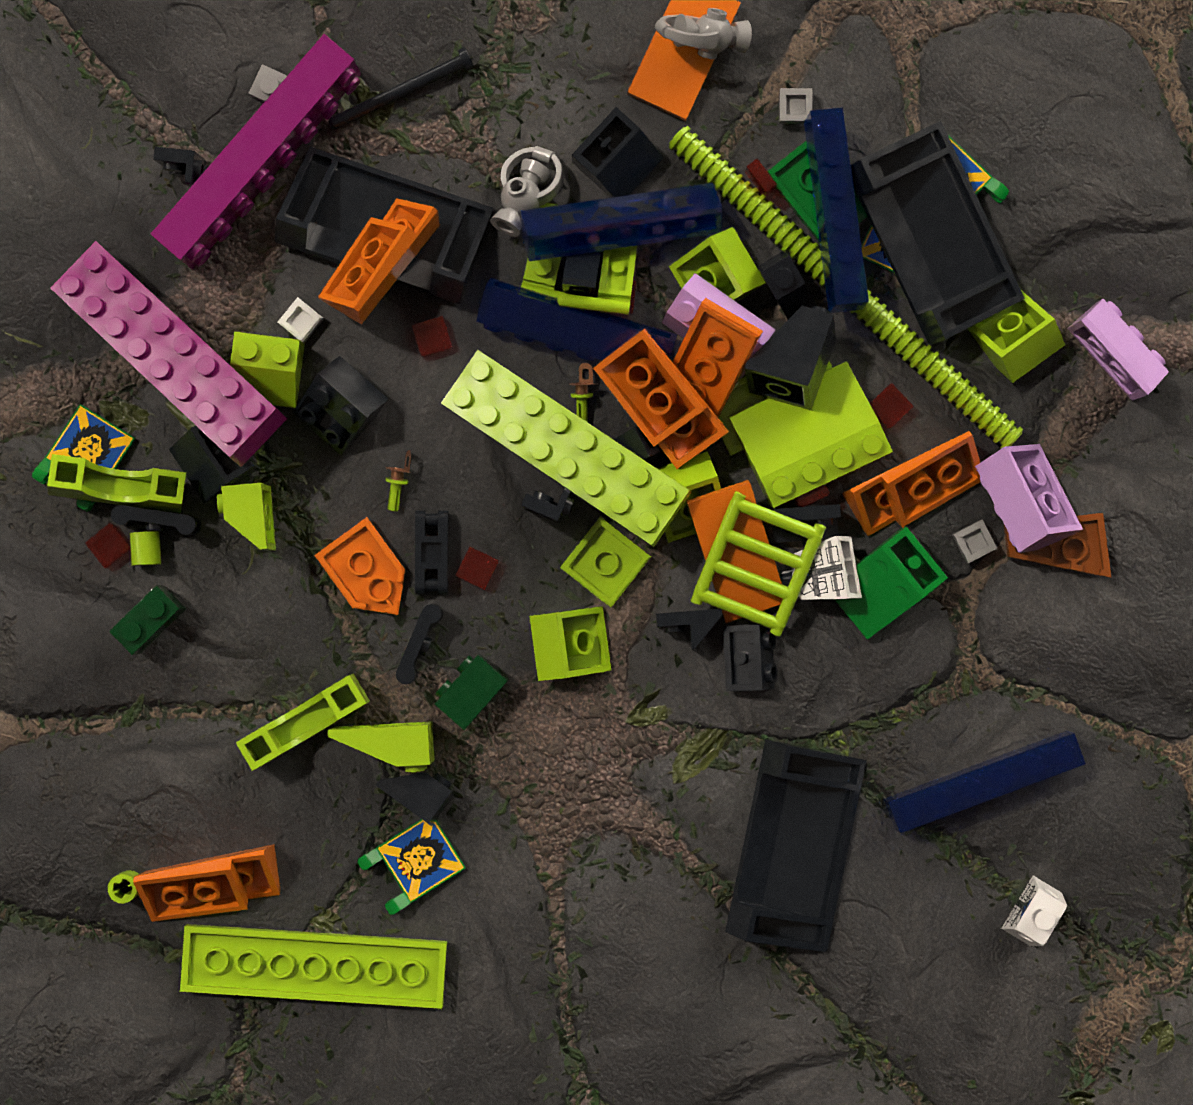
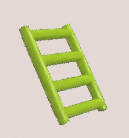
M735 491L690 601L698 605H702V602L748 619L770 628L772 634L780 637L817 553L826 527L816 523L813 527L745 500V495ZM739 513L747 514L808 538L801 556L734 531L733 528ZM729 542L795 568L789 585L785 586L722 561L721 557L727 543ZM715 572L782 598L783 600L776 616L708 590Z

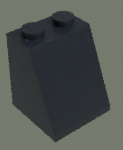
M801 306L746 362L745 373L749 393L812 410L836 343L834 315L822 307L813 306L808 308Z

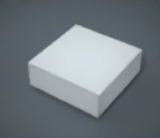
M297 297L277 323L298 340L305 343L324 318Z

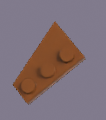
M1103 513L1079 515L1077 518L1083 528L1082 531L1041 549L1018 553L1016 547L1010 542L1009 533L1004 525L1007 556L1009 558L1111 578Z

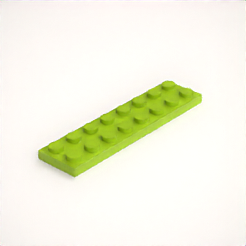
M479 350L476 351L441 402L446 408L565 488L571 490L575 495L653 547L657 544L691 494L690 490Z
M186 924L184 926L180 992L442 1009L447 941Z

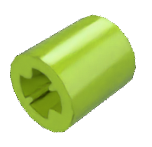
M160 532L130 533L131 566L161 564Z
M127 870L113 877L108 884V893L111 899L117 903L124 904L139 896L133 883L134 876L139 873ZM128 880L130 882L128 887L132 886V890L125 894L122 892L124 887H120V883Z

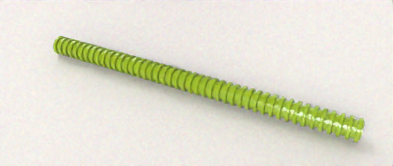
M686 126L673 137L669 143L670 150L675 149L677 151L676 155L678 157L683 156L686 164L690 162L692 170H698L701 178L705 176L708 184L713 183L716 191H722L721 196L723 198L728 197L731 205L735 203L738 211L743 210L745 212V218L750 217L753 219L751 223L753 225L758 224L761 232L765 230L768 233L766 237L769 239L771 237L774 238V244L776 246L780 244L783 247L782 251H788L791 259L795 257L798 260L796 263L798 266L803 265L806 267L804 271L806 273L810 271L813 274L812 278L814 280L818 278L820 280L819 285L827 286L828 293L833 292L836 300L840 298L843 301L842 305L844 307L848 305L851 308L849 310L850 313L853 314L855 312L858 314L857 319L859 321L863 319L866 322L864 324L866 327L871 326L874 334L879 333L881 341L885 339L888 342L887 346L889 348L893 346L896 349L895 353L897 355L901 353L903 361L908 360L911 362L910 367H916L919 375L923 373L926 376L925 380L927 382L932 381L934 383L932 387L934 389L938 387L941 390L940 394L942 396L946 394L948 396L947 400L950 403L954 401L956 403L955 408L963 409L962 414L964 416L969 415L972 423L976 421L979 424L978 428L980 430L984 428L987 437L991 435L994 438L993 442L995 444L998 442L1001 444V449L1012 446L1022 434V427L1019 426L1017 428L1014 426L1015 421L1013 419L1009 421L1006 413L1001 414L998 406L993 407L991 405L993 401L991 399L986 400L983 392L979 394L976 391L977 387L975 385L971 387L969 385L970 380L962 379L961 372L956 373L953 365L948 366L945 358L941 360L938 357L940 355L939 352L936 351L934 353L931 351L932 346L930 344L926 346L923 343L924 339L922 337L918 339L915 331L910 332L908 324L903 325L900 317L896 319L893 316L894 312L892 310L888 312L885 309L887 307L886 304L883 303L881 305L878 303L879 298L877 296L873 298L870 295L872 293L870 290L865 291L862 283L857 284L855 276L851 278L847 275L849 271L847 269L843 271L840 268L841 264L839 262L835 264L833 262L834 257L826 256L825 249L820 250L817 242L813 244L810 241L811 237L809 235L805 237L802 234L804 232L803 229L800 228L798 230L795 227L796 223L794 221L790 223L787 215L782 216L779 208H773L774 203L772 201L767 202L764 194L760 196L757 193L759 190L756 187L752 189L750 181L745 182L742 180L744 177L742 174L737 175L734 167L729 168L726 160L721 161L719 153L714 154L711 146L707 148L704 140L699 141L697 139L698 134L690 133L691 128ZM828 260L830 279L828 277L826 280L825 267Z

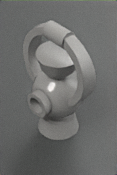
M708 8L707 14L702 15L700 18L684 14L663 16L655 24L656 31L665 39L674 41L676 47L690 46L698 48V55L708 59H716L717 54L724 51L728 46L738 52L746 53L752 39V28L748 20L733 22L730 25V22L726 19L727 12L716 8Z
M539 146L524 148L513 153L505 161L501 169V184L503 187L501 203L504 209H499L490 219L491 224L497 230L509 236H519L522 226L521 218L531 216L539 206L548 203L559 193L563 184L564 173L562 164L554 151ZM536 160L553 164L556 167V175L553 182L541 192L537 185L544 184L551 177V172L546 166ZM522 161L520 169L522 177H515L509 180L513 168Z

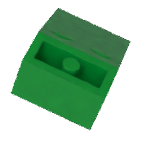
M906 526L900 528L856 564L862 598L834 600L866 640H868L922 600L948 577Z

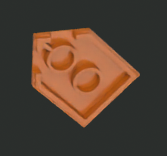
M368 517L314 555L352 608L394 615L399 614L405 568Z

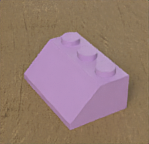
M696 273L681 289L662 321L665 326L684 338L701 302L707 298L763 330L750 358L775 332L773 327ZM744 368V370H743V372H742L740 378H742V377L744 376V374H745V368Z
M1101 299L1067 329L1132 401L1146 396L1168 374L1169 371L1164 367L1166 362L1157 351H1150L1142 342L1144 337L1138 329L1132 325L1128 326L1120 318L1122 312L1113 302H1106L1104 299Z
M1040 444L1003 447L975 466L980 475L981 484L988 491L994 503L995 512L1002 519L1009 533V540L1016 547L1018 553L1041 549L1083 530Z

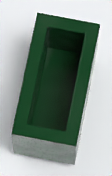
M156 585L109 632L131 655L141 654L186 608L165 586Z
M480 654L474 659L469 655L457 668V671L461 673L453 683L447 680L435 693L439 698L435 705L463 730L469 726L509 680Z

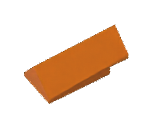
M396 198L383 220L370 217L318 298L362 325L440 226L438 210L432 206Z
M646 329L628 339L593 368L653 447L658 444L676 469L729 432Z
M968 431L843 492L844 498L866 535L870 536L894 521H897L901 527H904L980 483V475L975 467L980 463L973 435Z
M275 844L152 869L133 878V883L152 922L247 910L248 899L280 895Z

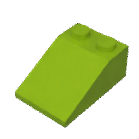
M433 721L337 726L328 730L329 738L396 767L405 766V772L425 771L427 765H430L435 760Z

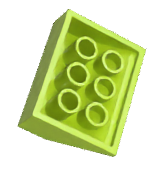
M847 361L825 371L812 410L767 398L728 416L767 503L773 508L893 452L877 416Z

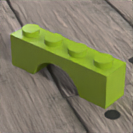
M52 454L47 489L50 496L181 513L186 472L157 468L144 471L118 470L94 464L85 458Z
M351 674L288 713L237 741L236 744L251 770L254 771L366 705L370 700L356 676Z

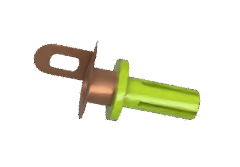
M582 363L579 366V383H570L569 385H575V393H571V397L576 398L577 416L588 422L587 398L593 397V393H588V385H595V383H593L592 366L589 363ZM583 369L589 370V379L587 380L582 378Z
M410 450L406 453L404 469L386 467V469L391 470V477L385 478L386 482L391 483L387 507L390 511L395 512L399 510L402 484H408V480L404 479V472L410 473ZM407 456H409L408 467L406 466Z

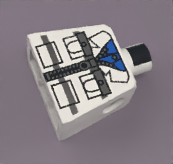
M834 536L820 543L799 593L801 600L862 598L852 538L850 536ZM803 550L798 551L794 554L801 556ZM795 568L781 573L783 585H789Z
M1032 876L1001 929L1029 946H1043L1066 910L1067 904L1063 894L1037 877Z

